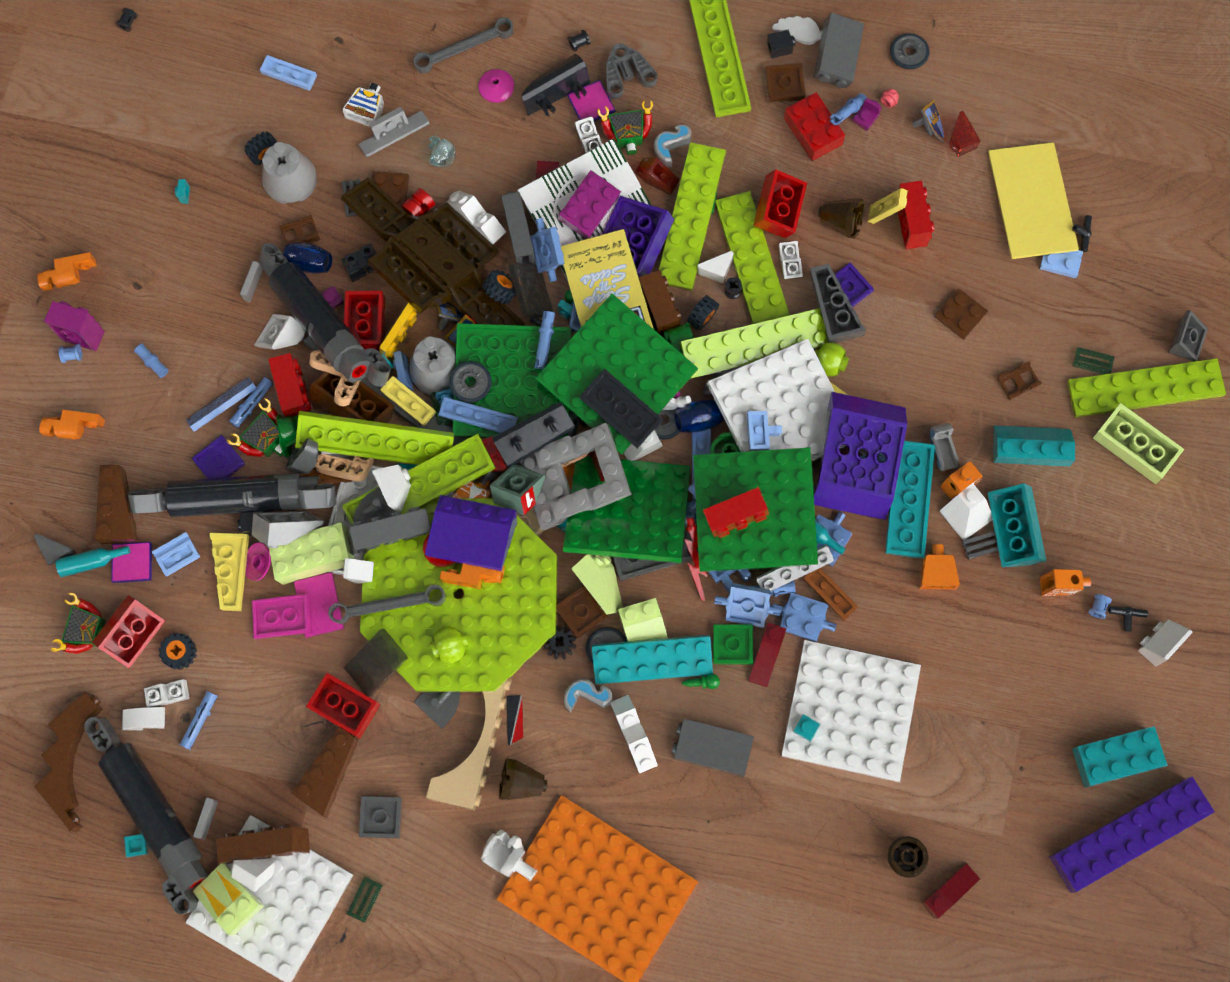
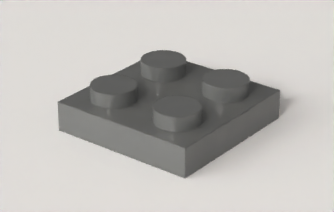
M361 796L359 837L400 839L402 797Z

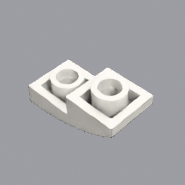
M592 116L574 122L585 154L602 145Z
M798 242L779 243L784 279L803 277Z
M184 679L144 688L147 707H157L190 699L187 680Z
M165 707L123 710L122 730L164 729Z

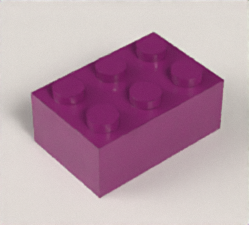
M590 170L560 212L557 220L584 239H589L619 198L621 191Z
M52 301L44 320L62 341L74 345L79 344L80 347L97 351L105 332L100 327V323L96 322L94 317L88 313L87 309L71 307L69 303L60 301V303Z

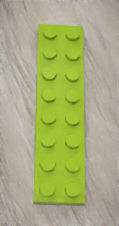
M689 0L715 117L751 111L727 1Z
M690 142L672 215L674 222L667 235L659 268L662 276H666L668 285L671 287L693 291L726 154L724 149Z
M751 192L716 200L715 206L729 250L733 252L734 267L738 278L741 280V289L752 324L790 315L763 229L753 226L757 211Z
M820 308L680 341L679 344L681 353L698 367V371L691 377L695 378L748 365L806 339L809 340L812 348L822 347L828 341Z
M1218 358L1070 379L1067 381L1075 418L1111 413L1120 403L1132 410L1226 395Z
M299 411L295 448H301L305 440L309 438L318 442V451L419 465L452 448L454 433Z
M479 434L408 470L411 477L409 479L411 487L401 514L409 513L411 508H422L439 499L440 495L445 496L496 469ZM376 488L342 505L350 524L355 523L353 518L360 502Z

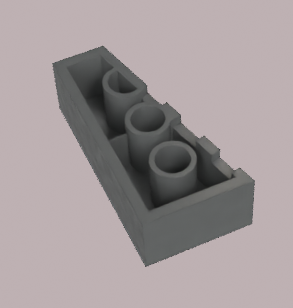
M825 264L810 268L809 275L817 305L821 311L828 343H837L864 336L866 329L861 324L857 313L852 308L830 265Z
M411 508L409 513L401 514V511L389 514L390 517L382 519V516L370 519L371 522L363 524V521L352 523V527H349L347 530L352 555L359 553L360 549L372 550L379 547L380 544L389 545L399 542V539L408 540L429 534L431 527L426 508Z

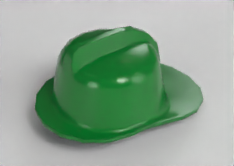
M278 414L276 420L279 444L283 455L289 458L292 453V444L296 442L298 416L282 417Z

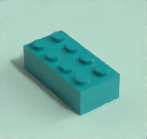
M1155 726L1072 749L1084 788L1168 766Z

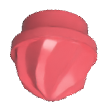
M888 89L882 93L880 100L883 105L891 108L897 105L899 94L894 89Z

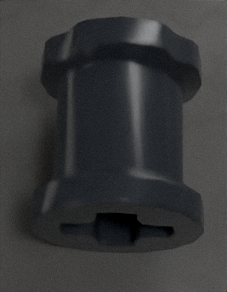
M123 8V13L120 19L116 21V25L120 29L130 32L131 25L138 15L129 8Z
M584 29L581 30V33L568 37V42L574 52L586 44H591L589 36Z
M737 277L727 279L725 295L729 299H737L741 294V280Z

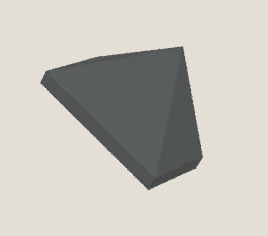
M36 533L34 535L48 565L56 563V560L76 553L65 545Z

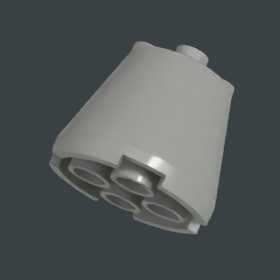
M282 142L275 143L265 152L262 159L261 178L263 187L270 198L276 202L287 204L299 200L301 202L312 194L316 187L317 176L315 167L307 156L293 146Z
M431 336L426 337L416 346L410 360L409 374L414 386L420 392L436 397L438 391L450 388V375L455 369L456 347L440 338Z

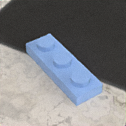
M269 55L266 56L260 68L261 74L308 91L311 90L317 77L316 72Z

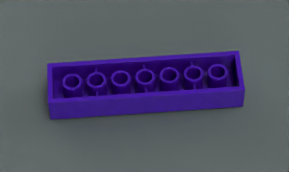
M1193 776L1054 853L1049 858L1070 893L1078 892L1215 813Z

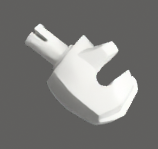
M499 830L496 834L493 833L489 837L481 857L484 863L507 877H510L516 871L529 879V881L533 879L537 872V869L522 861L525 850L523 849L520 837L515 835L510 838L503 830Z

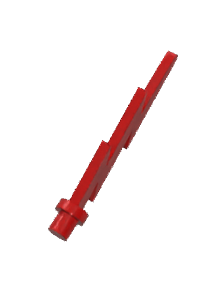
M694 517L686 518L687 526L685 528L689 532L692 542L686 539L684 541L694 566L689 563L687 564L700 599L704 601L705 596L698 573L705 576L707 574L706 572L699 571L697 525L694 522Z

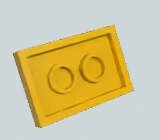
M409 303L379 347L380 354L384 355L387 359L394 357V352L398 350L396 348L398 343H403L408 333L406 331L409 326L412 328L417 321L416 309Z

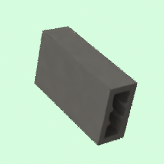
M832 12L824 20L813 78L819 79L821 82L834 84L839 88H847L853 82L864 23Z
M508 192L501 197L518 271L536 267L520 192Z
M684 719L683 724H678L676 735H680L678 743L674 742L671 753L675 755L674 760L740 777L745 776L754 736Z

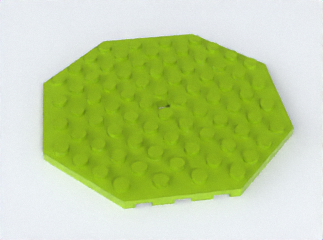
M493 498L463 499L502 507L494 504ZM439 499L420 508H426L430 527L432 526L434 512ZM518 516L517 525L504 562L505 571L502 582L484 583L483 580L481 589L443 583L440 580L441 571L447 572L448 569H452L461 574L463 563L455 562L453 565L444 568L432 565L426 559L423 552V543L428 534L408 540L399 539V542L389 545L380 544L379 547L369 550L364 555V561L374 562L372 582L362 583L361 603L425 592L431 585L441 586L446 593V600L440 606L424 603L361 615L360 633L417 692H495L549 638L556 634L557 555ZM434 589L429 594V600L432 602H437L442 597L440 589ZM458 589L464 590V596L461 599H456L453 595ZM442 627H454L461 634L465 633L468 645L465 646L463 657L455 663H444L441 661L440 656L434 657L430 642L435 641L433 636Z

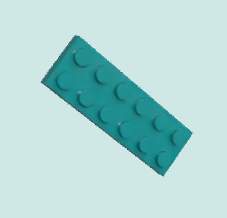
M904 441L895 496L889 509L885 554L925 558L935 445Z
M710 634L592 644L595 684L713 674Z

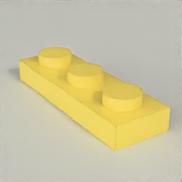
M900 188L871 204L867 222L875 224L905 208L907 204V190Z
M394 376L380 389L385 396L423 427L436 414V411Z

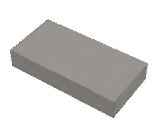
M252 262L240 291V295L246 302H251L263 272L259 262Z
M206 798L193 837L206 839L218 801Z

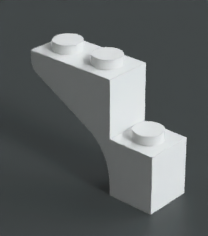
M456 191L450 195L446 203L450 204L491 244H494L506 233L496 217L486 213L473 195L462 191Z
M629 695L610 702L639 773L658 766Z

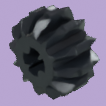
M556 627V634L546 641L548 644L544 645V649H550L547 653L548 656L554 654L555 660L559 658V654H561L563 660L566 659V652L572 656L573 653L570 649H576V645L573 644L576 641V637H570L572 635L571 630L565 634V627L561 628V632ZM563 639L564 646L560 647L559 645L557 647L556 641Z

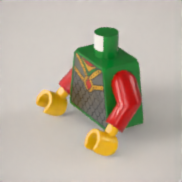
M644 101L642 102V107L645 110L644 113L643 110L608 115L609 110L604 106L606 113L601 115L600 109H597V114L602 117L601 125L604 135L609 140L615 139L619 148L626 147L628 155L637 153L636 146L643 144V139L648 136L652 128V113L650 112L653 107L652 101L649 108L644 106Z
M264 398L267 401V406L262 407L260 403H258V406L262 410H266V413L262 411L240 437L237 434H230L235 437L234 443L230 440L226 441L229 445H236V448L247 456L262 457L264 455L270 457L275 452L281 457L283 453L279 444L276 420L278 413L273 407H270V401Z
M67 593L73 596V601L68 602L64 600V602L69 605L75 604V606L71 607L62 640L55 639L52 641L53 643H58L59 648H51V651L63 650V652L80 654L91 650L92 647H96L92 642L105 626L106 620L101 618V612L92 603L81 598L77 599L74 593Z

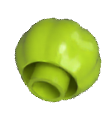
M829 342L824 344L819 350L815 349L814 352L827 377H834L839 375L840 371H845L849 357H846V350L838 343Z
M450 626L437 630L433 636L435 641L430 642L434 657L440 656L441 661L444 663L459 661L464 655L465 646L468 645L465 633L461 634L456 628Z

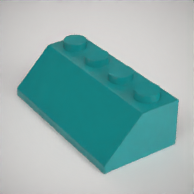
M993 426V463L1070 467L1075 461V440L1071 429Z
M1023 483L988 492L1001 566L1003 568L1018 567L1046 562L1032 487Z

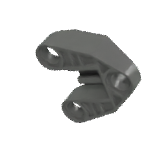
M621 43L614 45L606 63L607 94L612 99L620 98L624 93L623 83L618 71L619 68L624 80L630 81L631 78H634L630 67L632 64L637 79H639L644 87L649 88L657 84V72L642 54ZM621 49L625 52V54L623 56H617L615 52ZM652 77L654 80L646 81L645 78ZM620 89L617 93H613L611 90Z
M307 438L301 448L294 447L286 469L294 473L309 474L317 464L318 442Z

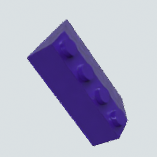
M620 196L602 235L624 229L639 278L650 274L674 222V218L668 210Z
M440 495L434 512L425 556L502 571L517 525L516 510Z

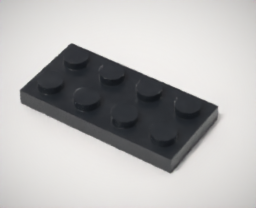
M606 369L598 375L579 397L582 402L637 449L663 421L657 413Z

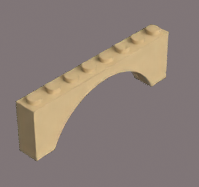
M508 678L495 692L482 691L486 713L481 737L473 752L462 764L446 774L431 778L426 796L428 800L475 811L476 807L480 806L482 795H479L480 789L485 786L487 776L484 775L486 767L489 768L492 756H489L491 748H494L497 737L494 734L496 728L499 729L502 717H499L501 709H505L507 698H504L506 690L509 691L512 679Z

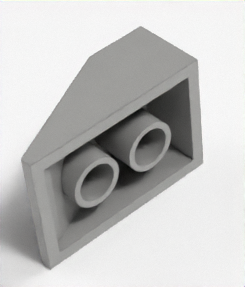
M308 511L253 513L252 536L258 539L259 542L266 544L269 548H278L279 545H287L323 525V520Z

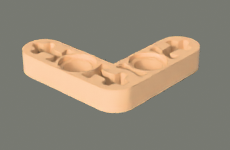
M320 350L313 351L310 354L309 361L313 368L341 377L335 390L334 402L339 406L349 405L360 381L351 382L354 384L352 386L345 385L344 382L349 381L342 372L336 371Z
M321 454L318 455L315 469L321 474L360 482L367 478L375 459L368 458L363 460L359 456H355L353 460ZM339 465L346 466L342 471L336 470V467Z

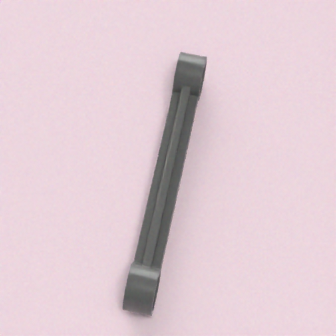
M502 17L496 21L494 27L434 53L420 52L415 55L413 60L417 72L425 74L432 69L433 64L498 36L502 39H507L513 35V23L509 18ZM504 24L511 27L506 32H502L498 28ZM422 59L429 61L428 65L424 67L418 66L417 63Z
M431 585L425 592L350 606H345L343 603H334L330 606L328 615L335 623L343 624L350 617L424 603L440 606L446 600V593L441 586ZM434 589H440L442 592V597L437 602L429 600V594ZM338 607H344L346 611L345 616L340 620L334 619V610Z

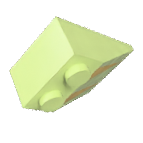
M220 864L193 892L228 935H235L264 905L247 887L231 878L232 870L226 864Z

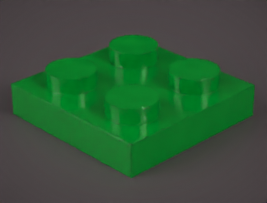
M713 624V665H753V625Z

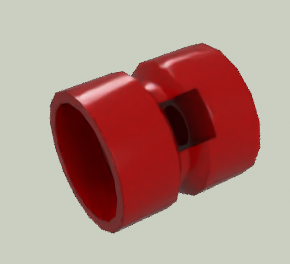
M418 188L411 195L412 199L408 198L401 205V208L409 214L422 216L425 215L424 212H429L436 204L427 192Z

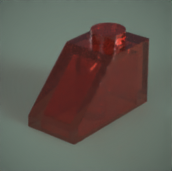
M964 111L959 113L949 142L950 149L958 157L977 149L981 141Z
M657 157L642 158L634 172L646 184L667 194H672L679 181Z

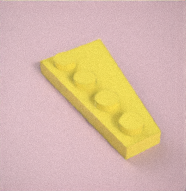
M210 533L213 546L212 554L215 561V575L218 582L217 590L220 609L222 611H241L249 535Z

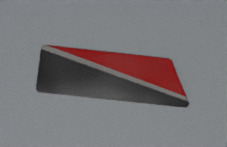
M522 695L507 696L508 745L523 738Z

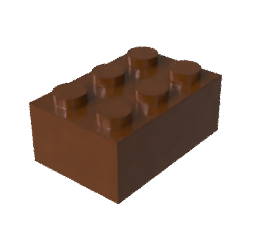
M659 270L639 277V282L653 329L663 338H666L664 331L681 325V315L679 310L674 308L673 303H675L672 292H668L667 278L665 275L662 276Z

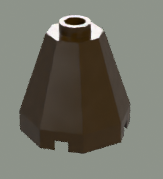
M852 198L825 202L819 208L818 217H820L822 223L845 237L855 239L860 232L857 227L862 225L864 219L865 204H862L864 200Z
M505 759L501 773L502 782L499 785L500 800L507 801L541 796L542 792H546L547 780H544L543 774L515 759Z

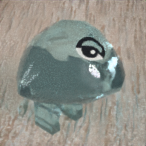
M436 135L429 137V140L432 141L429 144V148L432 149L428 160L430 165L435 167L450 166L456 157L455 145L447 139L441 140Z

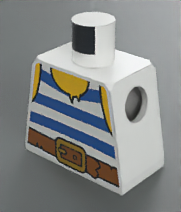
M370 83L368 90L361 87L357 88L343 108L345 118L369 127V123L380 118L384 105L382 96L378 94L380 86Z

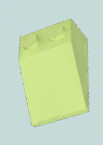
M587 554L571 568L607 615L616 613L618 609L623 608L615 569L611 564L609 556Z
M656 598L618 609L627 641L668 638Z

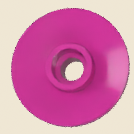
M490 70L480 78L479 92L489 102H503L514 91L513 78L504 70Z
M255 543L248 549L245 575L251 581L261 580L269 570L271 556L269 548L265 544Z

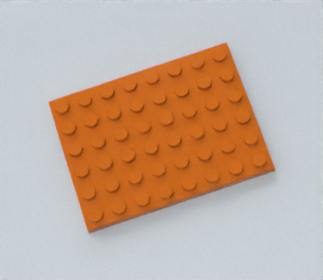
M561 795L523 856L522 861L537 869L535 876L529 881L520 873L513 872L496 900L623 982H639L699 881Z

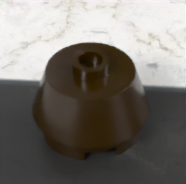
M911 836L900 837L889 847L888 862L896 874L906 878L916 877L927 867L928 851L925 845L917 838Z

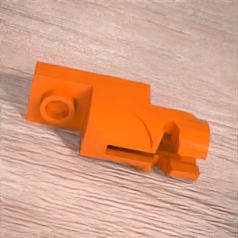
M91 252L54 259L55 269L51 268L37 274L39 287L42 291L53 290L54 284L58 289L80 282L79 269L88 270L93 266H97L96 259Z
M62 410L61 417H43L39 431L44 436L53 437L55 435L58 438L80 439L82 438L85 426L93 429L97 428V426L104 427L105 419L99 414Z
M463 563L461 574L456 570L448 569L447 572L441 571L440 580L443 583L481 589L483 580L484 583H501L505 566L503 565L502 571Z

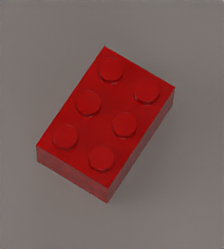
M817 92L785 109L784 113L785 122L811 161L842 146L845 134L840 126L831 123L830 120L832 118L830 117L832 114Z
M777 169L767 174L753 226L784 239L796 233L807 182Z
M922 180L900 183L898 190L900 188L907 190V204L905 208L898 211L905 250L926 247L932 238V232L935 230L934 222L930 221L929 216L931 215V207L926 202L927 189L923 187Z
M345 291L344 324L365 350L372 348L380 351L379 347L383 343L385 335L386 298L383 291Z
M291 353L268 359L281 410L285 417L298 416L299 411L310 412L312 404L306 394L308 389L301 376L303 375V370L297 358H293Z
M759 487L703 510L714 537L718 536L719 538L729 535V531L737 528V531L747 528L750 522H762L769 515Z
M128 594L92 643L130 669L165 620Z
M326 673L306 705L309 710L358 739H361L381 706L377 701L329 673Z

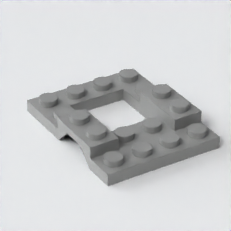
M607 423L576 436H566L554 441L520 461L522 467L545 476L539 497L534 506L540 528L543 531L563 523L569 516L581 511L595 510L632 495ZM595 450L606 483L589 490L584 488L571 494L562 464Z

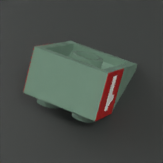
M513 465L490 485L493 503L504 508L516 510L517 513L525 515L536 505L545 476L522 466Z

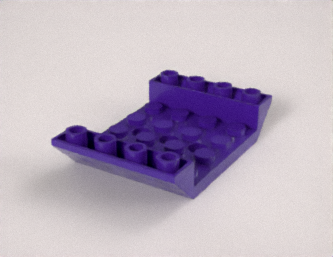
M831 392L827 410L831 412L817 484L813 486L814 505L885 520L895 496L907 429L906 408ZM842 444L848 447L847 455H842L839 451V447ZM861 448L867 452L865 459H861L858 456V450ZM879 452L883 453L886 457L884 463H879L876 459Z

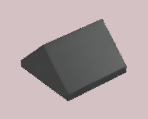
M1187 310L1179 319L1168 353L1196 362L1198 361L1208 328L1191 310Z

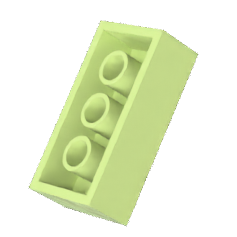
M1121 403L1093 437L1094 440L1154 484H1157L1184 451L1181 446Z
M342 522L312 530L287 545L269 548L274 579L284 585L344 568L345 558L355 559L354 555H352L347 535L348 527Z

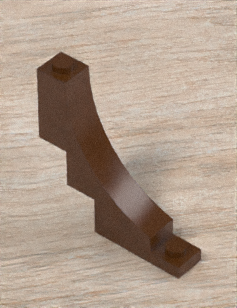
M86 692L48 723L59 740L41 754L52 768V771L34 785L69 831L75 833L83 828L79 823L81 820L78 815L72 812L79 806L73 784L75 754L85 732L84 724L86 720L96 717L103 710L99 705L101 703L99 698L95 694L90 695Z

